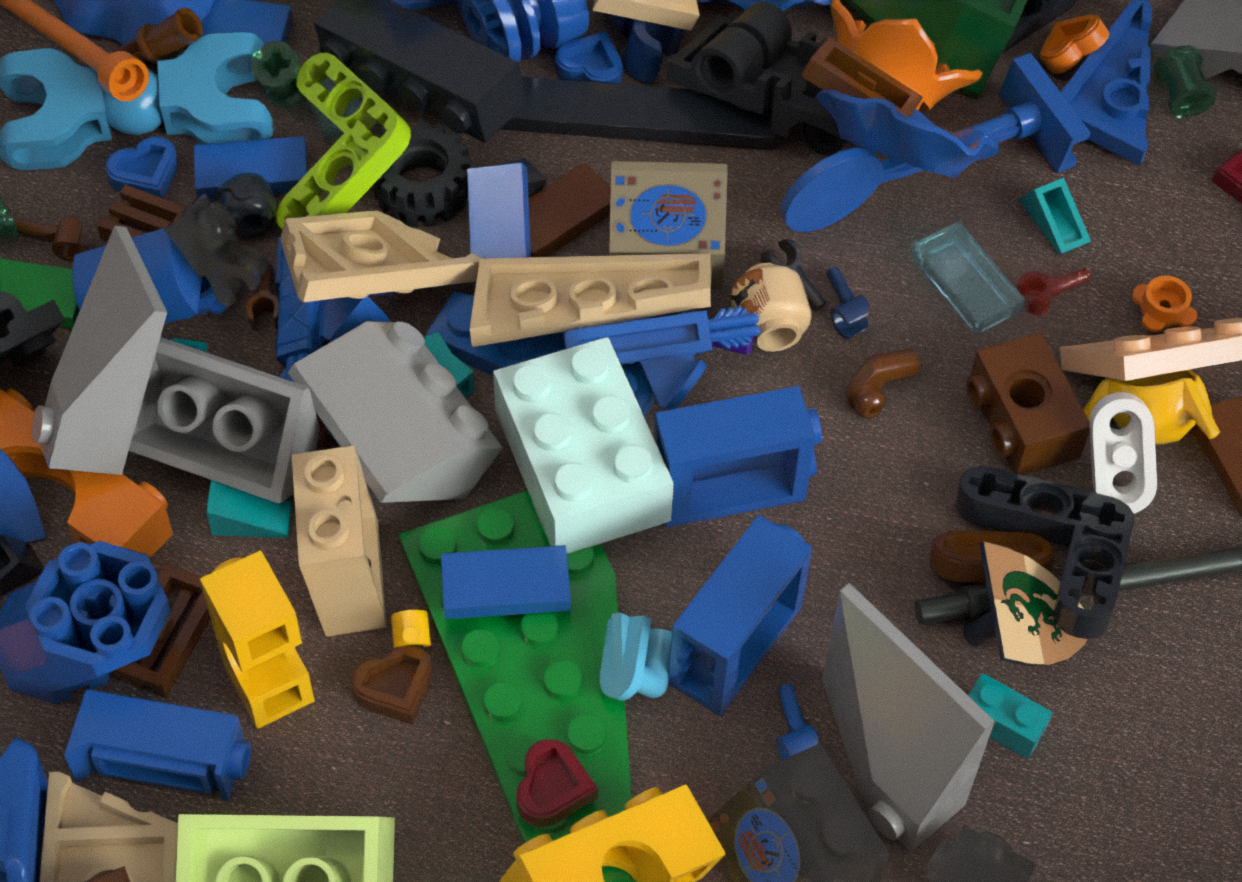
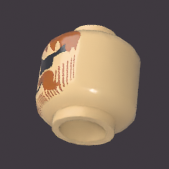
M772 263L754 265L731 288L730 302L732 308L735 310L737 306H741L742 309H747L746 314L756 313L759 316V321L756 325L761 328V332L758 336H754L753 346L759 347L764 351H782L795 345L810 325L811 309L803 282L796 271L786 266L774 265Z

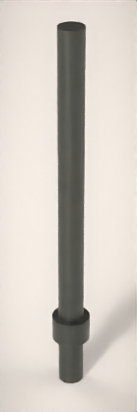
M1242 546L1126 565L1123 569L1118 592L1242 571ZM1108 568V569H1102V570H1096V571H1097V572H1105V571H1108L1109 568ZM1062 576L1056 577L1061 582ZM986 583L962 586L961 593L915 601L916 617L920 625L964 617L969 623L991 611ZM1081 593L1080 598L1090 597V596Z

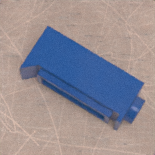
M86 689L64 757L75 782L97 771L98 775L210 795H212L213 790H219L222 800L229 802L235 779L244 780L251 759V742L244 739L238 715Z

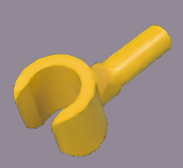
M405 610L391 615L394 648L409 645L431 646L427 611Z

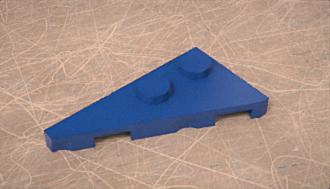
M1132 0L1108 30L1109 37L1106 42L1087 57L1061 91V94L1091 132L1088 140L1139 166L1143 162L1148 148L1146 118L1149 112L1147 88L1150 81L1151 47H1148V39L1152 21V6L1149 0Z

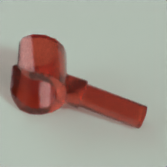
M1082 268L1057 279L1050 280L1044 273L1031 271L1020 277L1017 284V297H1024L1029 293H1039L1040 295L1034 296L1029 300L1028 311L1033 315H1043L1051 305V297L1089 281L1090 273L1086 268Z

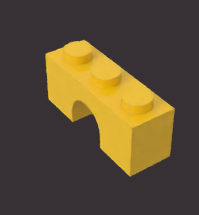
M260 550L245 558L229 559L218 565L211 574L200 578L224 668L256 729L315 702L309 673L295 649L296 646L302 644L296 612L262 551Z
M687 784L662 794L659 787H654L628 801L624 806L625 811L608 817L605 810H599L582 818L570 828L571 834L553 841L549 834H543L527 841L514 851L513 855L516 860L499 882H605L602 866L622 869L631 875L636 882H696L702 879L726 853Z

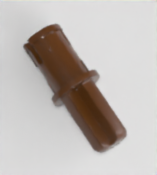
M180 8L175 14L156 25H144L138 30L137 37L113 52H128L142 61L147 68L153 65L158 66L157 61L170 60L176 51L198 41L199 37L203 35V26L198 16L192 10Z

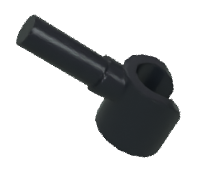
M789 239L779 241V247L787 256L785 266L798 273L803 282L809 304L815 311L819 310L826 304V301L799 265L802 259L800 246L795 241ZM767 250L761 254V263L784 266L777 261L771 251Z

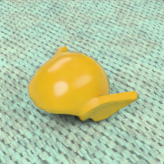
M1190 369L1127 381L1105 378L1083 409L1088 420H1090L1092 409L1099 400L1112 393L1126 392L1139 397L1152 414L1155 429V445L1179 441L1195 424L1201 428L1209 439H1214L1220 433L1212 415L1204 383ZM1118 413L1113 416V419L1118 427L1122 429L1129 424L1130 415Z

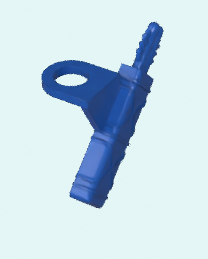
M282 247V260H280L281 281L278 290L279 307L277 308L279 310L278 333L276 335L275 350L277 351L276 360L285 367L279 377L294 382L288 374L292 365L323 347V342H332L366 321H390L387 315L368 296L362 299L344 297L302 302L297 296Z
M737 306L735 310L729 307L726 312L724 308H721L714 319H708L707 310L691 311L689 313L683 312L677 315L650 319H633L629 322L626 320L622 323L594 327L584 326L580 329L577 327L574 330L565 332L563 340L565 349L608 337L621 365L640 363L659 408L662 411L676 409L705 371L707 364L701 359L695 361L694 355L713 351L712 342H718L726 349H730L731 345L734 348H738L739 344L746 347L747 343L752 342L750 337L758 336L761 328L756 325L759 321V316L756 313L746 314V308L742 309L741 306Z

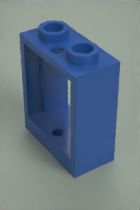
M800 386L655 412L654 440L674 483L671 521L665 523V526L682 525L806 500L809 477L815 476L817 472L814 445L822 442V430L816 409L814 407L806 408Z
M758 514L672 626L668 684L720 717L802 608L812 546L806 543L797 531L784 524H774Z

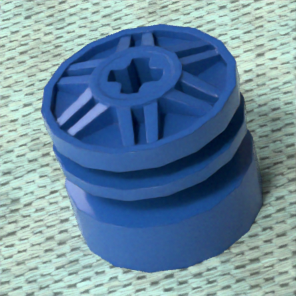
M457 0L460 13L473 41L517 62L536 57L540 50V44L545 48L554 49L583 36L589 27V10L586 0Z

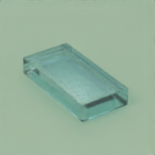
M960 221L913 243L911 252L913 259L976 335L1023 311L1025 298Z

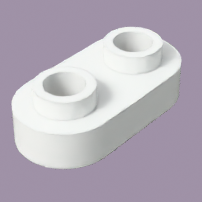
M1126 392L1112 393L1099 400L1090 415L1093 487L1096 493L1119 499L1127 504L1133 513H1137L1152 502L1157 490L1154 420L1148 407L1139 397ZM1118 413L1130 415V422L1126 427L1113 429L1109 426L1110 420L1114 415ZM1129 471L1133 473V478L1126 486H1116L1112 482L1117 473Z

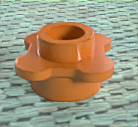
M1159 276L1152 279L1148 285L1140 284L1133 290L1132 300L1140 305L1143 313L1141 323L1146 330L1159 333L1164 328L1171 326L1191 327L1195 324L1197 311L1190 307L1192 293L1187 284L1173 276Z

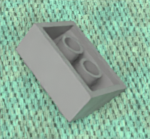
M366 321L294 363L288 374L295 383L309 387L316 413L341 447L355 445L366 483L381 503L465 499L503 447L488 429V422L485 417L472 408L456 387V380L453 375L438 363L425 346L424 337L416 328L405 322Z
M160 337L129 451L280 504L294 494L292 454L316 451L320 425L309 387Z

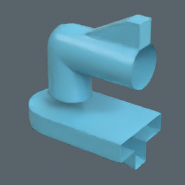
M622 613L611 614V619H608L600 670V687L602 692L606 696L620 701L630 699L636 693L649 698L661 697L668 687L672 632L664 629H650L652 619L645 616L629 617Z

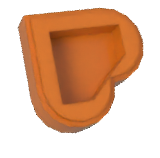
M1093 14L1056 22L1041 48L1040 59L1050 73H1063L1074 67L1083 56L1098 50L1108 39L1109 31L1101 18Z

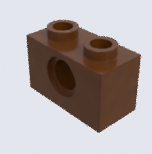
M1042 332L977 350L971 375L966 379L968 397L976 410L982 409L990 425L992 445L999 457L1007 458L1013 472L1025 475L1081 458L1090 433L1089 420ZM1017 404H1023V405H1026V406H1028V407H1030V408H1025V407L1019 406V405H1017Z

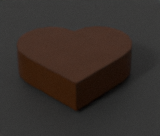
M409 645L392 649L384 659L370 658L364 660L353 670L350 680L355 701L366 710L413 725L431 684L432 667L430 658L420 647Z

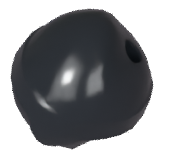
M253 172L240 173L225 181L217 191L216 200L222 213V223L231 234L239 237L261 236L274 223L277 212L275 196L270 184L263 176Z

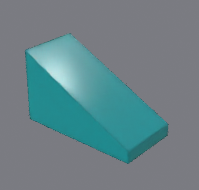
M1064 178L1036 188L1018 199L1058 255L1091 242Z
M211 480L206 514L212 535L288 538L292 503L290 501L284 500L279 504Z

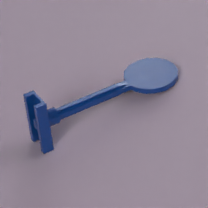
M1031 53L1013 59L999 92V96L1009 109H1006L1001 116L965 129L979 130L996 143L1010 138L1019 140L1030 136L1056 173L1075 167L1077 158L1071 152L1073 145L1087 140L1091 132ZM857 147L843 150L821 160L798 178L788 189L781 202L780 216L793 231L810 232L822 229L843 219L861 206L879 184L892 179L904 178L923 171V169L891 157L880 161L872 150Z

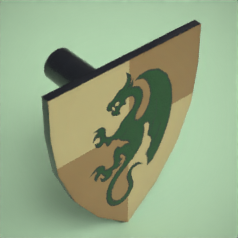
M983 541L979 543L991 611L964 626L963 633L967 642L977 647L996 637L1001 661L1035 667H1047L1063 662L1080 650L1088 639L1076 638L1066 634L1054 621L1053 611L1061 582L1051 572L1028 556Z

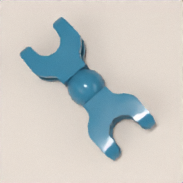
M233 32L204 35L198 41L191 43L185 52L177 58L157 61L158 75L148 69V85L144 92L132 101H120L107 93L98 82L97 71L91 67H83L76 64L68 55L55 49L43 48L9 53L0 59L1 90L6 97L14 102L42 104L43 106L34 115L5 123L0 130V158L8 166L18 170L62 168L79 158L84 150L93 143L112 140V127L122 134L142 135L154 131L162 122H164L167 135L185 134L194 138L199 145L271 139L273 135V120L265 105L255 99L232 98L225 95L232 87L260 79L267 66V47L257 35L252 33Z

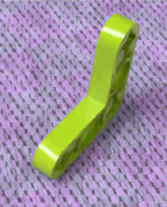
M329 53L314 55L303 64L296 78L297 87L344 134L280 202L276 212V222L282 230L285 219L303 217L306 212L309 213L307 217L347 213L402 155L409 145L411 130L407 122L342 62ZM327 77L336 84L330 93L321 85ZM363 97L359 109L351 116L343 117L344 110L348 104L356 98ZM376 122L386 130L381 138H378L369 130ZM353 165L350 177L344 183L334 186L335 176L345 166ZM325 192L328 196L323 200L320 196Z

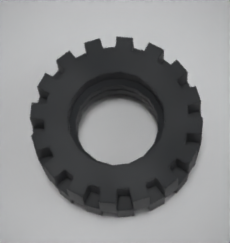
M417 122V128L410 129L411 138L409 145L402 155L373 184L375 199H378V205L383 212L389 210L390 216L397 220H401L403 217L406 218L407 226L417 227L418 221H425L426 227L436 225V218L441 217L444 222L453 219V209L461 212L466 207V199H468L467 169L472 168L471 158L466 143L460 142L459 134L454 131L446 134L444 125L436 123L434 128L430 129L427 128V122ZM423 166L435 168L443 172L440 176L424 182L409 181L402 177L403 173L408 170Z

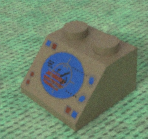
M611 161L609 256L710 253L711 288H722L726 235L727 164Z

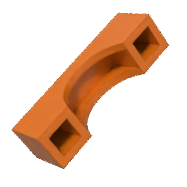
M0 389V448L8 454L25 478L49 479L64 485L75 494L74 506L67 521L74 543L83 542L90 545L102 541L146 554L150 559L173 535L166 511L168 502L164 496L151 484L142 481L138 485L123 475V472L122 475L48 468L40 443H35L32 438L34 408L16 390L8 389L4 392Z

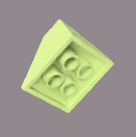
M179 814L176 882H393L395 818L371 816Z

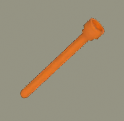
M0 0L1 6L97 71L98 82L101 88L116 99L132 101L138 98L146 89L149 81L148 69L142 61L125 51L108 53L31 0Z

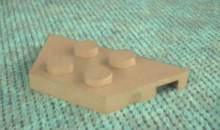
M377 210L285 219L280 238L297 296L302 302L344 297L362 299L366 298L369 294L393 291L410 293L418 288L476 282L479 261L483 259L473 253L461 258H451L439 253L437 249L440 238L422 230L411 228L400 220Z
M49 772L40 882H84L125 866L131 882H176L178 823L151 811H136L129 805L128 801L110 793L104 792L103 795H99L72 783L70 776L61 772Z

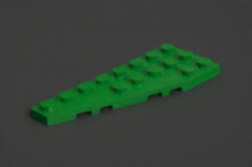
M528 490L399 534L400 547L522 844L543 834H549L553 841L571 834L570 828L576 822L599 810H605L608 817L625 811V804L632 799L625 700H615L606 696L600 687V670L608 619H611V614L618 613L616 577L602 545L597 544L567 554L571 611L445 619L441 565L442 553L550 546ZM556 739L565 743L577 757L597 786L598 799L556 824L548 827H535L527 824L520 817L516 807V789L520 781L525 778L524 763L528 749L541 740ZM602 866L605 882H636L631 875L622 869Z

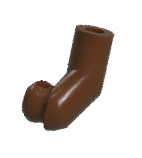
M908 348L868 357L846 388L848 405L855 407L857 414L863 418H871L879 414L882 410L881 406H885L886 403L884 394L880 392L883 386L889 381L913 377L918 374L920 361L917 353L913 349Z

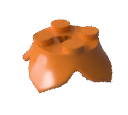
M831 0L830 2L836 31V41L921 95L923 98L916 108L920 112L930 111L938 101L949 93L975 83L983 74L978 69L976 71L950 70L945 63H940L936 69L938 56L934 43L930 40L917 19H884L872 23L864 31L866 24L862 20L854 21L852 15L841 4L840 0Z

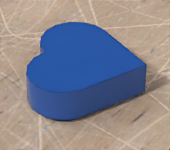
M607 31L567 42L561 45L555 53V71L561 80L621 84L622 61Z
M150 137L139 142L134 149L125 148L111 154L106 161L105 169L110 186L115 191L120 192L126 184L165 198L179 163L175 147L168 139Z

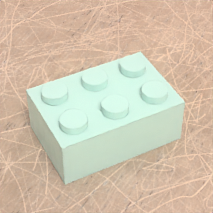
M608 337L493 371L495 411L550 546L566 545L567 554L671 521L674 483Z

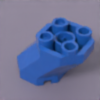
M102 541L90 545L78 542L65 547L58 558L47 562L37 582L9 593L0 610V669L9 689L57 705L73 698L72 691L86 685L89 686L90 690L104 685L110 678L109 672L149 656L169 617L171 609L148 555Z

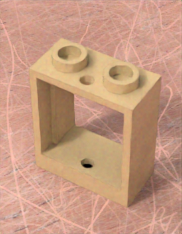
M355 445L292 454L299 567L325 636L387 628L378 519Z

